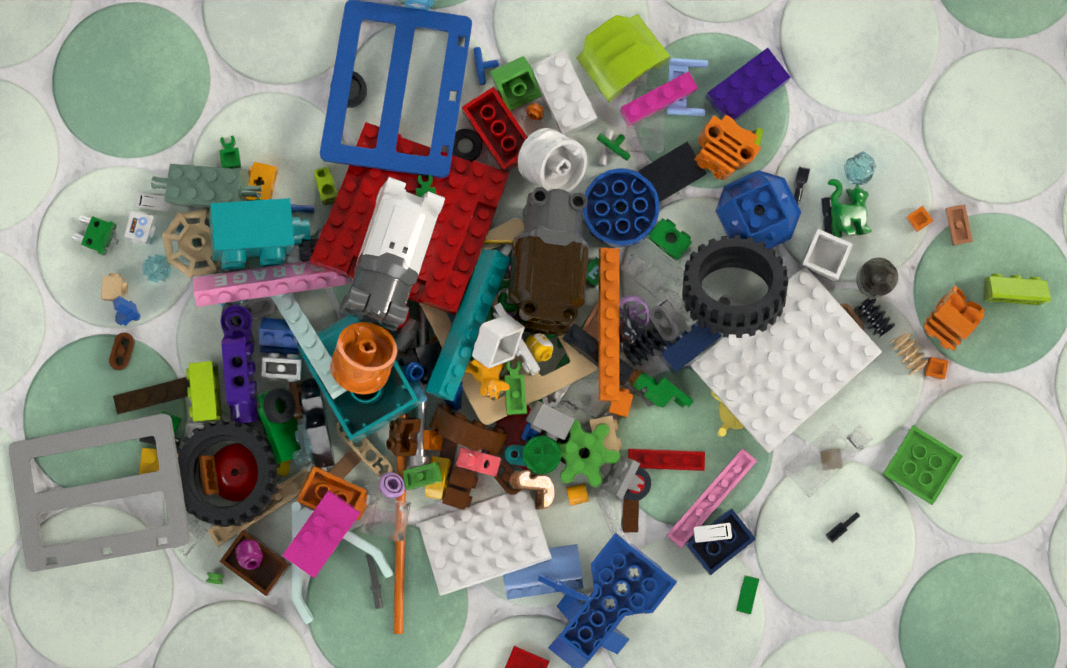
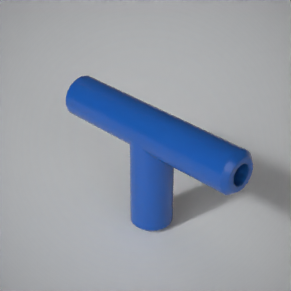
M475 47L473 50L479 85H485L484 69L499 67L498 60L483 62L481 48Z

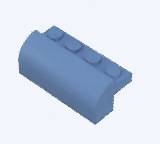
M573 544L549 548L552 559L503 575L507 600L556 593L557 591L554 588L538 581L540 574L557 582L561 581L563 585L574 590L584 588L578 545Z

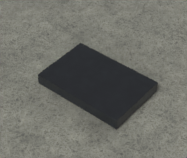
M685 142L638 171L654 186L659 203L707 175L705 169L699 167L697 161L694 160L696 155L688 142Z

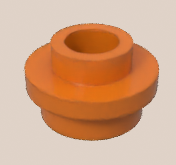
M532 103L526 108V113L532 120H541L544 117V108L540 104Z

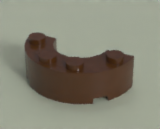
M443 402L437 405L429 424L432 430L435 431V428L439 430L438 434L448 440L478 452L488 450L489 455L495 456L500 455L508 433L504 432V428L494 425V427L484 426L483 423L475 419L470 421L466 419V415L452 410L451 405Z

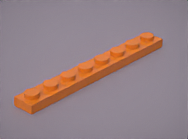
M600 248L598 401L611 402L619 401V249Z

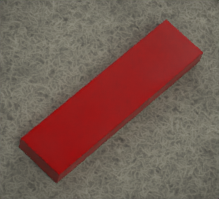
M628 449V458L640 463L639 467L643 469L705 471V452Z

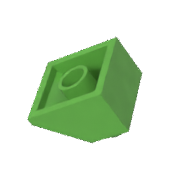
M524 56L490 72L500 97L510 111L542 96L532 68Z

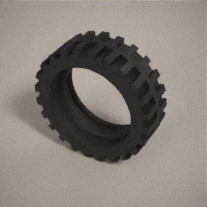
M726 235L721 236V240L718 241L715 238L709 240L707 246L701 244L698 246V253L693 251L690 254V261H686L683 273L682 299L685 301L684 307L686 311H690V318L693 321L698 320L699 326L702 329L708 327L710 328V333L716 334V332L723 333V337L727 338L729 334L736 335V338H742L743 334H749V337L756 334L757 330L761 332L766 331L768 324L773 326L777 321V316L781 317L786 303L788 270L786 266H783L781 256L776 257V251L772 247L767 249L765 247L766 243L762 241L759 243L753 242L754 238L748 237L747 240L740 239V235H735L734 238L728 239ZM730 267L742 268L761 277L768 286V292L760 300L748 305H727L711 298L703 290L702 281L710 273L719 269Z
M217 420V423L214 424L208 422L204 424V428L192 430L194 435L190 438L186 436L182 440L185 443L182 449L177 448L186 511L201 521L222 527H229L230 525L240 526L245 521H253V517L257 514L262 515L265 512L263 508L267 504H272L273 500H271L273 493L277 494L279 489L276 487L277 480L280 481L281 475L278 474L280 463H276L269 441L253 428L232 420L230 422ZM222 441H233L244 445L251 451L258 466V478L253 491L245 500L232 506H217L206 501L197 490L194 480L199 456L211 445Z

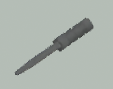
M366 554L372 581L370 588L373 590L375 608H383L380 592L381 584H379L376 567L371 556Z

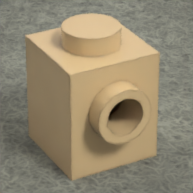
M109 273V276H103L101 299L114 301L118 296L124 298L125 294L128 293V282H126V279L117 273Z

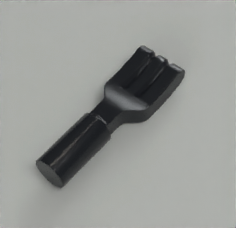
M799 166L796 175L798 186L795 189L794 198L797 204H800L803 193L802 188L807 183L810 172L809 168L806 169Z

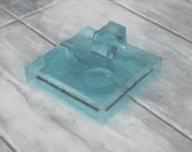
M306 424L297 425L298 431H295L297 443L301 446V450L293 452L294 464H305L308 469H311L315 464L306 431Z

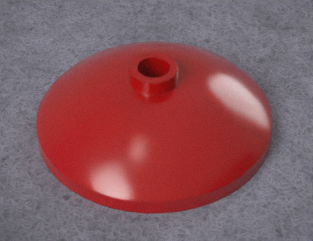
M231 444L223 447L214 455L219 487L218 495L229 501L240 502L245 500L253 491L258 478V466L255 457L248 448L242 444ZM234 469H237L239 471V474L237 476H233L232 471Z

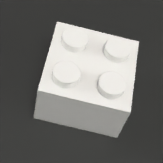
M817 229L813 234L800 267L803 268L805 266L809 271L835 282L839 279L853 244Z
M509 315L483 323L479 329V335L474 344L472 356L487 368L514 359L525 327Z

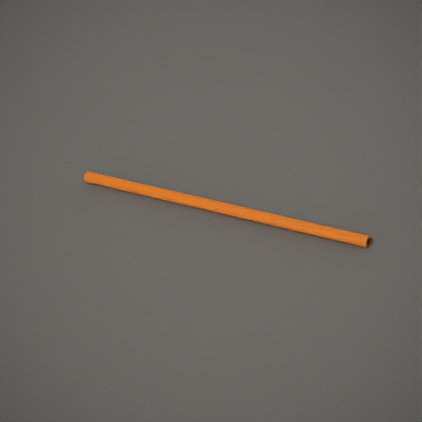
M407 414L398 419H407ZM397 456V474L404 480L403 471L406 470L407 456ZM406 490L401 496L396 498L394 634H403Z

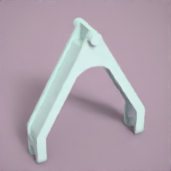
M297 501L291 506L292 541L314 511V509ZM348 530L343 539L372 555L385 578L392 576L393 571L381 550ZM292 563V600L302 619L308 624L313 621L314 617L302 597V569Z

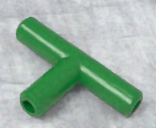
M603 134L598 135L597 140L628 161L631 155L619 147L625 140L623 134H619L613 142Z

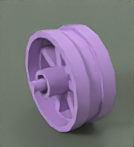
M635 295L622 298L619 301V308L624 303L628 304L630 309L629 317L637 319L646 326L650 317L646 301ZM628 301H636L635 306L631 307ZM640 303L644 305L645 309L637 310ZM647 313L645 320L641 319L638 314ZM623 318L621 320L619 319V327L623 321Z

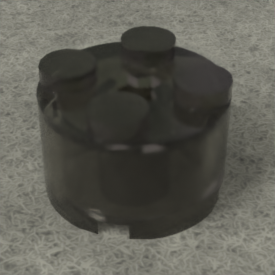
M877 257L867 261L859 268L856 275L859 291L871 298H880L887 295L898 283L896 267L885 258ZM876 274L877 277L881 278V280H879L878 282H876V279L873 278V276H875Z

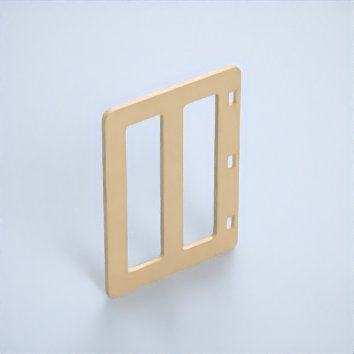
M518 218L512 219L489 230L485 240H514L524 230V223ZM484 243L482 250H493L503 244ZM496 294L492 303V310L498 304V294ZM419 303L443 348L452 326L447 313ZM557 325L560 329L565 328L563 325ZM564 335L557 336L570 363L545 376H541L539 373L532 376L530 372H525L521 364L518 375L524 374L526 406L594 373L597 366L562 340ZM515 355L514 359L510 360L514 369L517 368V361L523 363L520 356L517 357ZM464 372L461 380L463 383L462 387L479 421L484 425H490L508 416L505 395L496 400L482 396L480 394V383L471 373Z

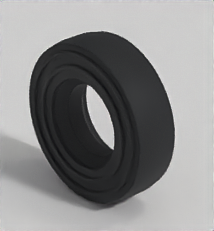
M471 129L457 130L452 155L473 162L482 152V140ZM469 139L473 144L472 150L468 153L459 151L458 143L460 140Z
M283 388L269 391L263 401L264 413L273 423L289 421L295 413V400L292 394ZM278 398L283 402L284 408L282 413H278L275 408V402Z

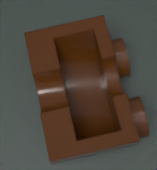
M422 419L391 420L389 423V438L386 441L387 449L391 450L395 456H415L418 444L416 433L420 432Z

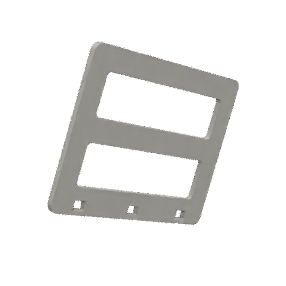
M158 414L17 441L10 444V463L25 563L29 571L36 572L179 547L189 543L190 533L172 419L168 414ZM149 436L155 437L160 467L157 472L43 493H35L30 464L33 458ZM157 491L164 493L168 518L166 526L44 547L42 544L38 517L42 512ZM167 537V544L158 545V538ZM111 547L112 553L103 555V548ZM56 556L58 563L48 564V558Z

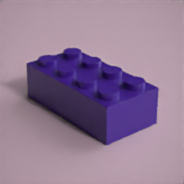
M767 47L707 92L705 98L721 118L728 115L734 121H737L788 83L791 77Z

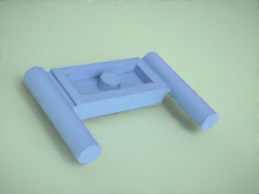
M671 58L669 61L668 82L688 72V67L707 68L708 60ZM687 97L667 107V114L705 116V109L686 108Z

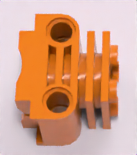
M713 115L698 136V143L702 148L694 160L697 161V165L702 169L707 168L713 172L712 175L715 178L725 181L735 170L744 169L756 157L761 147L754 143L757 135L750 130H745L738 126L728 115H725L722 120Z
M955 285L938 302L934 312L932 311L929 318L925 319L923 326L925 328L924 331L933 338L935 336L941 341L940 344L945 349L955 351L957 344H961L962 339L965 340L974 331L985 315L983 314L985 309L971 300L966 302L967 297Z

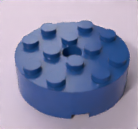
M623 168L608 170L597 176L585 192L587 205L583 210V220L588 231L599 242L611 247H629L644 240L653 230L659 215V198L652 183L640 173ZM618 203H622L626 206V210L622 213L618 212L615 206Z

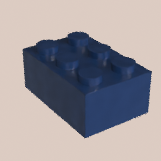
M696 321L691 326L692 330L689 333L685 330L676 338L677 342L674 345L670 342L660 350L662 354L659 357L674 375L721 337L720 333L712 334L710 333V328L705 327L702 329L699 326V321Z
M729 508L709 524L730 523L731 539L696 543L694 536L685 543V546L708 575H712L756 540L732 508Z

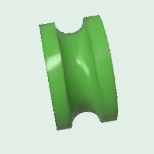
M207 572L209 577L206 579V582L223 584L222 578L224 574Z

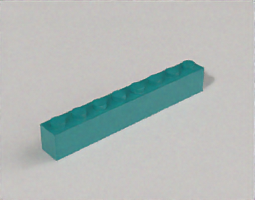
M482 250L425 390L440 399L454 400L473 353L479 329L486 321L511 259L497 250Z

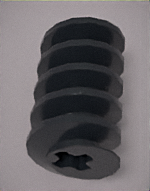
M868 297L856 306L854 311L861 310L858 316H866L863 323L870 322L868 329L875 328L872 335L879 334L880 338L891 330L895 323L888 324L891 318H883L886 311L879 312L881 305L874 306L877 299H869L870 297Z
M654 328L653 331L649 329L646 331L648 337L643 334L640 336L642 342L637 339L635 341L636 346L629 345L630 351L623 350L624 355L634 366L635 364L642 366L641 359L648 361L647 354L654 356L653 349L660 351L659 344L666 346L665 341Z

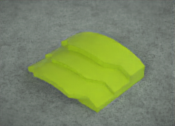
M639 14L630 18L615 15L585 37L584 50L576 57L608 103L624 93V87L651 68L656 70L671 59L670 55Z

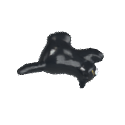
M626 303L623 305V321L619 327V353L645 333V326L636 319L629 317L630 309Z

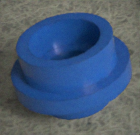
M411 362L406 366L405 377L407 380L416 382L423 377L424 370L419 363Z

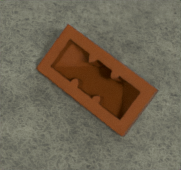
M199 456V481L204 495L219 494L214 456Z

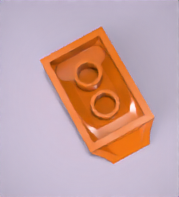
M313 465L307 474L296 501L315 510L327 491L331 490L361 512L356 519L360 520L370 500L366 489Z

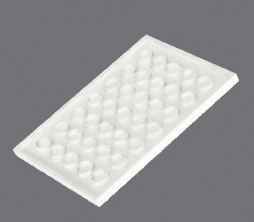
M804 266L788 280L785 307H783L781 317L777 316V321L773 326L768 324L766 331L761 332L757 330L756 334L749 337V334H743L742 338H736V335L729 334L728 338L723 337L692 364L691 368L763 449L770 453L878 357L882 351L807 267Z

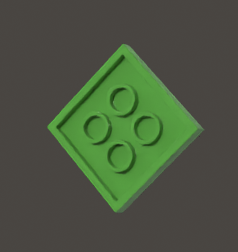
M912 425L882 474L930 505H933L963 456Z

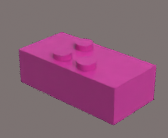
M328 490L282 556L315 578L361 512L331 490Z

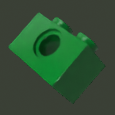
M662 218L648 235L647 239L677 262L691 245V237L684 231H678L675 228L676 225L671 220ZM673 234L676 237V241L674 243L667 242L666 235Z

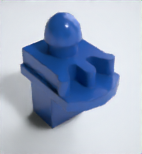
M118 296L113 301L114 309L118 311L115 315L117 324L127 326L132 320H140L141 315L138 313L135 303L121 296Z

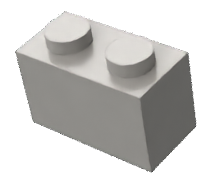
M538 400L535 401L526 419L527 422L531 423L530 428L541 432L543 429L547 431V436L555 440L558 437L565 440L575 420Z

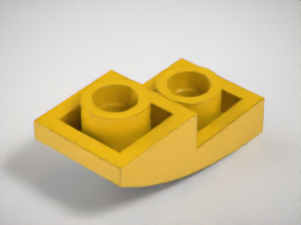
M432 456L430 464L434 462L439 463L442 482L425 486V497L443 500L449 484L446 479L452 461L447 458Z

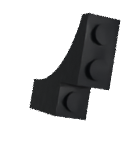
M309 378L301 382V400L306 417V431L314 464L319 468L335 466V456L327 423L323 392L315 378Z

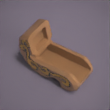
M529 470L516 471L511 475L510 484L513 489L537 491L535 497L536 510L546 509L551 506L555 499V487L549 476L545 474L530 476L531 472Z

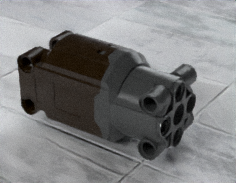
M537 187L528 194L527 202L523 209V216L525 218L524 230L513 240L508 291L509 299L517 306L516 315L513 319L519 322L518 317H521L527 321L526 324H522L525 327L523 332L562 336L577 318V309L585 303L589 245L581 236L582 215L587 205V197L583 193L576 192L570 194L563 189L547 191L543 187ZM557 325H563L565 328L560 329Z

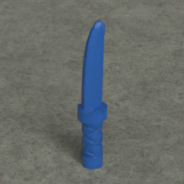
M291 204L292 213H314L315 206Z
M540 574L538 581L554 588L557 592L560 591L579 600H591L590 596L563 585L561 581L557 582L543 574Z

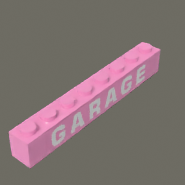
M303 261L193 278V292L196 305L200 307L350 284V278L313 265L311 261Z

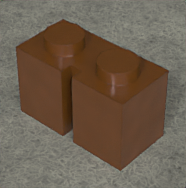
M454 466L442 503L462 510L470 507L473 497L469 495L472 488L476 489L479 479L475 477L476 473Z

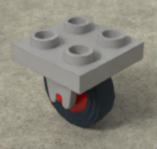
M621 455V459L617 464H611V469L608 475L604 477L601 489L622 499L624 497L631 501L643 499L649 493L651 478L646 470L639 467L640 463Z

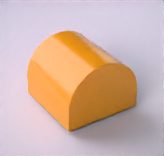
M585 483L566 487L570 506L589 502Z

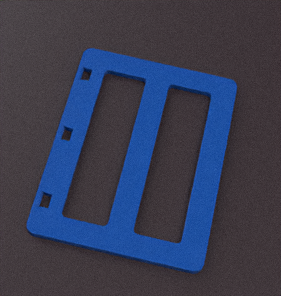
M348 0L344 7L320 147V158L325 162L446 178L450 173L472 20L468 16ZM364 20L389 23L396 26L377 146L374 149L343 145L341 143L361 23ZM416 28L448 33L430 155L427 157L396 152ZM459 37L465 38L464 47L458 46ZM450 91L457 92L456 102L449 100ZM442 146L448 147L447 157L441 156Z

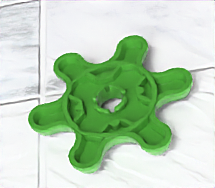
M576 419L574 420L569 430L570 437L568 441L558 443L561 448L562 458L566 462L564 470L560 473L562 482L570 483L576 475L584 474L587 476L592 487L601 486L603 483V477L600 474L601 466L605 463L617 464L621 459L618 451L609 450L604 446V439L610 431L607 424L600 423L592 432H585L581 428L580 422ZM584 447L590 451V456L586 459L579 456L580 449Z

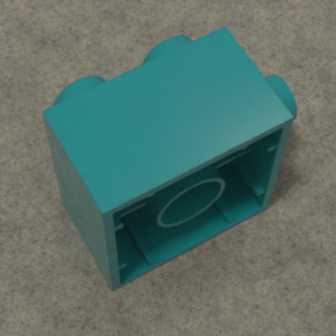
M290 198L210 204L208 217L212 261H221V269L244 268L245 262H247L246 259L260 258L261 267L283 265V260L286 259V256L290 255L294 245L301 244L302 241H310L309 219L300 220L299 217L292 218Z

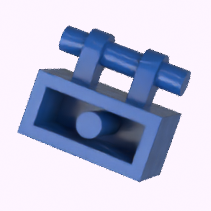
M263 317L259 328L260 353H267V355L268 353H280L285 355V357H287V354H299V342L285 319Z

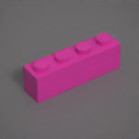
M688 71L622 106L620 113L627 126L631 127L695 93L698 87Z

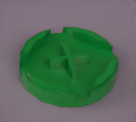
M536 436L530 439L523 450V461L526 467L537 474H548L554 471L560 464L562 457L561 448L558 443L547 436Z

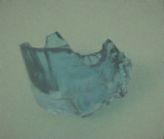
M864 151L848 158L844 164L845 175L848 181L855 185L867 184L873 177L876 169L875 160Z

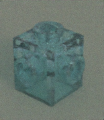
M155 254L154 257L148 256V259L144 260L142 271L143 275L148 277V281L154 283L166 281V278L171 273V264L165 261L166 257ZM157 264L158 269L153 271L154 265Z

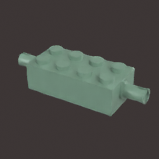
M170 164L168 178L154 176L151 180L156 182H151L153 189H166L164 201L177 206L210 208L211 203L246 201V196L260 198L262 195L258 193L262 192V187L248 185L249 173L241 169Z

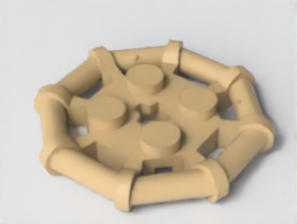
M207 208L176 213L177 216L161 235L164 241L167 258L165 261L167 264L170 263L186 274L188 278L211 273L217 274L221 267V261L213 262L210 259L212 257L210 229L204 224L205 219L209 221V211H207ZM200 218V223L188 224L186 221L187 219ZM181 223L184 226L183 230L178 236L174 235L173 233ZM201 238V244L203 245L195 248L192 240ZM171 240L178 242L179 251L173 253ZM181 255L190 261L189 267L177 258ZM203 261H207L209 265L207 267L194 269L195 263L197 262L201 263Z

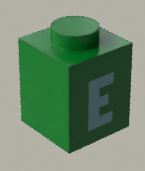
M597 257L588 265L587 282L594 288L599 284V258Z

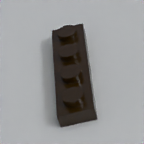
M184 377L114 395L113 399L117 415L188 397L187 389L190 387V380Z

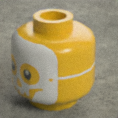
M532 334L526 339L525 344L536 362L547 361L552 356L553 344L544 334Z

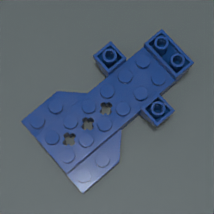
M614 533L591 562L594 591L590 595L591 600L583 602L565 594L557 604L558 609L569 622L548 649L572 668H583L600 647L618 655L630 640L616 628L622 619L633 614L653 613L677 583L673 577L662 570L661 566L633 544H629L617 533ZM637 568L639 575L634 574L631 576L629 569ZM619 583H620V584L625 583V584H626V587H625V588H627V590L625 591V590L623 589V590L619 591V590H618L619 586H618L617 584H619ZM605 599H614V606L606 605L607 601Z

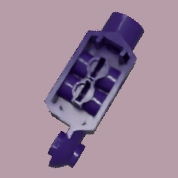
M233 305L223 311L220 319L221 327L224 330L221 347L226 401L230 408L231 420L238 423H248L258 420L257 399L255 396L257 381H253V373L256 372L255 362L251 360V355L254 354L253 342H250L252 317L246 308ZM236 315L241 318V325L233 323V316ZM236 356L241 357L243 363H238ZM237 376H242L245 382H240Z

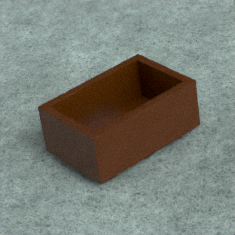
M247 530L240 532L219 561L265 596L270 595L292 565V563ZM246 539L258 542L263 554V560L260 565L250 570L239 565L235 554L238 544Z

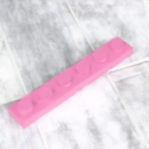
M742 448L666 536L682 548L694 534V527H699L704 523L757 460Z

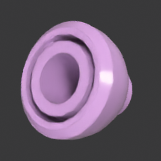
M385 473L379 480V490L387 498H397L405 491L404 480L396 473Z

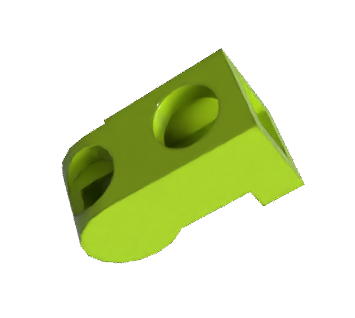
M329 166L314 170L323 205L334 203L338 192Z

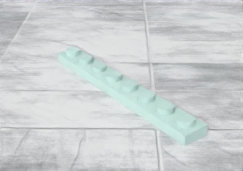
M292 293L271 296L331 397L334 399L347 391L333 378L330 370L332 358Z

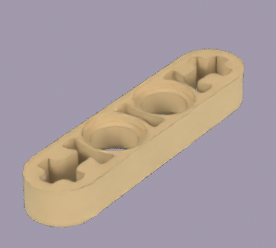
M337 422L336 431L377 476L382 477L385 474H380L381 468L378 465L375 468L372 466V464L378 462L380 457L383 459L380 463L383 466L388 465V472H393L391 463L366 437L363 439L362 446L355 447L353 442L346 438V432L340 431L342 427L340 422ZM369 450L376 452L377 456L373 461L366 459L365 455Z

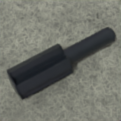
M856 512L844 523L840 522L825 534L827 539L831 543L835 542L848 531L847 527L857 520L860 514Z

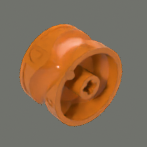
M359 322L347 326L339 335L336 349L331 359L330 370L333 378L341 387L353 393L370 394L380 390L386 384L391 367L396 359V342L387 330L373 323Z

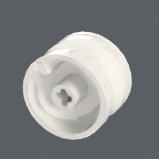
M543 128L532 133L523 143L518 156V167L521 175L534 185L543 187L547 191L563 189L570 192L580 183L585 174L587 154L583 146L577 141L568 138L554 129Z

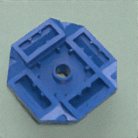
M760 170L725 185L715 210L728 239L734 238L735 235H740V239L746 240L748 237L754 238L753 242L759 243L762 241L766 243L765 247L767 249L790 240L801 215V210L786 179ZM761 207L763 209V215H756L754 213V208Z

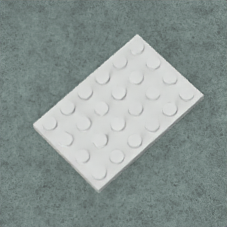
M522 489L515 495L505 494L466 507L465 510L460 509L418 523L440 596L552 559L529 490Z

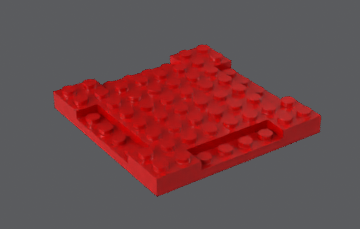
M365 122L356 147L376 148L379 126ZM398 133L396 152L425 157L430 155L431 147L405 139ZM441 151V156L447 157L448 153ZM452 155L449 175L446 178L432 177L433 182L430 188L435 187L436 195L445 197V200L438 214L417 281L412 286L408 299L456 316L509 179V173L475 160L470 162ZM349 165L326 225L323 226L310 258L311 264L353 279L355 274L354 268L381 187L388 177L406 183V192L416 196V188H422L418 184L419 175ZM421 176L423 182L429 181L428 176Z

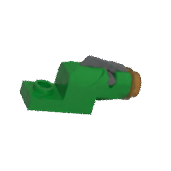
M636 368L627 380L630 382L629 385L632 386V389L647 406L655 405L664 408L672 397L676 398L674 402L682 408L684 406L689 408L694 402L665 377L657 383L655 378Z

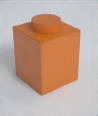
M619 387V401L611 402L608 413L625 418L628 417L633 394H629L630 390Z

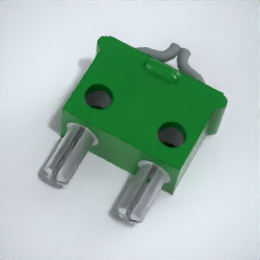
M80 216L79 221L88 224L84 236L74 233L73 235L76 237L72 236L73 240L81 242V245L95 250L103 256L106 255L107 250L111 249L113 245H118L117 225L115 223L93 216L91 219ZM113 235H114V240H115L116 242H112V243L110 244V242H111V240H112V238H113Z

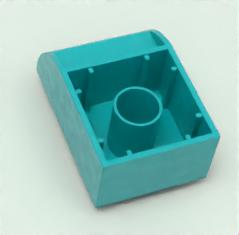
M346 315L316 333L331 358L341 332L347 326L361 322L357 320L358 316ZM298 343L299 350L350 441L357 443L388 425L391 420H396L422 405L396 359L391 367L386 384L380 390L370 394H357L347 390L333 399Z

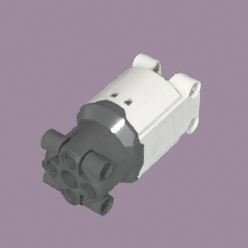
M388 177L378 193L376 206L354 268L355 274L348 295L344 296L339 311L354 317L358 316L357 320L361 322L373 323L396 331L398 326L403 324L409 310L406 304L412 286L417 281L445 197L431 192L425 193L422 198L406 192V183Z

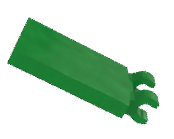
M269 391L257 395V400L261 405L258 412L276 463L279 464L308 455L304 439L294 415L285 423L271 422L266 417L263 409V401ZM279 398L275 402V408L278 413H282L284 408L283 402Z

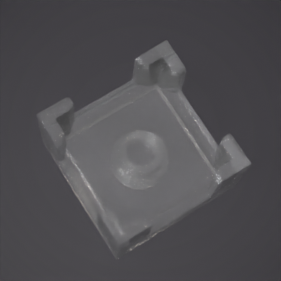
M367 495L366 505H371L368 522L367 524H362L360 533L386 537L395 541H404L411 502L377 495Z

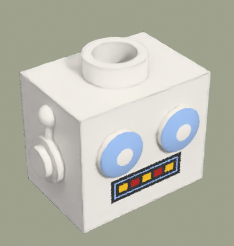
M131 211L124 237L135 244L150 245L151 238H154L157 232V226H155L157 219L152 215H147L146 212L141 211L137 213Z

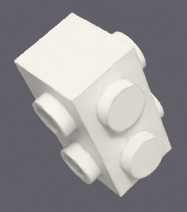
M268 353V356L262 358L261 377H267L269 381H278L279 378H286L288 382H298V379L303 377L304 358H299V354H287V357H280V353Z

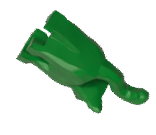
M830 179L828 185L836 187V190L831 195L832 235L841 238L843 231L847 235H854L855 229L857 236L871 233V227L867 226L868 211L865 204L869 193L859 188V185H856L853 190L846 189L852 204H840L837 199L842 194V183L837 179ZM851 223H854L855 229L851 227Z

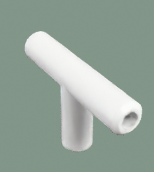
M607 128L605 137L612 141L614 130ZM605 145L602 146L599 160L600 166H606L609 152L614 153Z

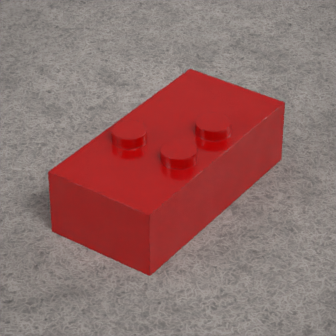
M492 87L462 106V111L500 169L509 172L518 166L520 149L528 137L496 89Z

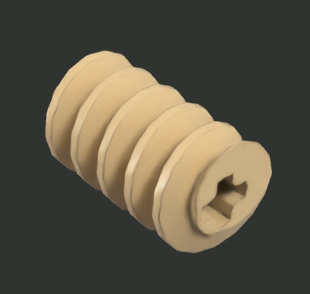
M904 333L889 343H896L893 350H900L897 353V357L904 356L900 362L908 363L905 366V370L912 369L908 374L910 376L924 368L928 359L921 360L924 353H917L920 346L913 347L916 340H909L912 333Z

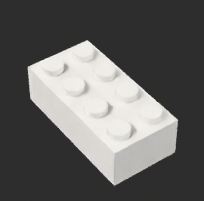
M565 50L531 65L542 97L560 133L568 136L597 122V116Z

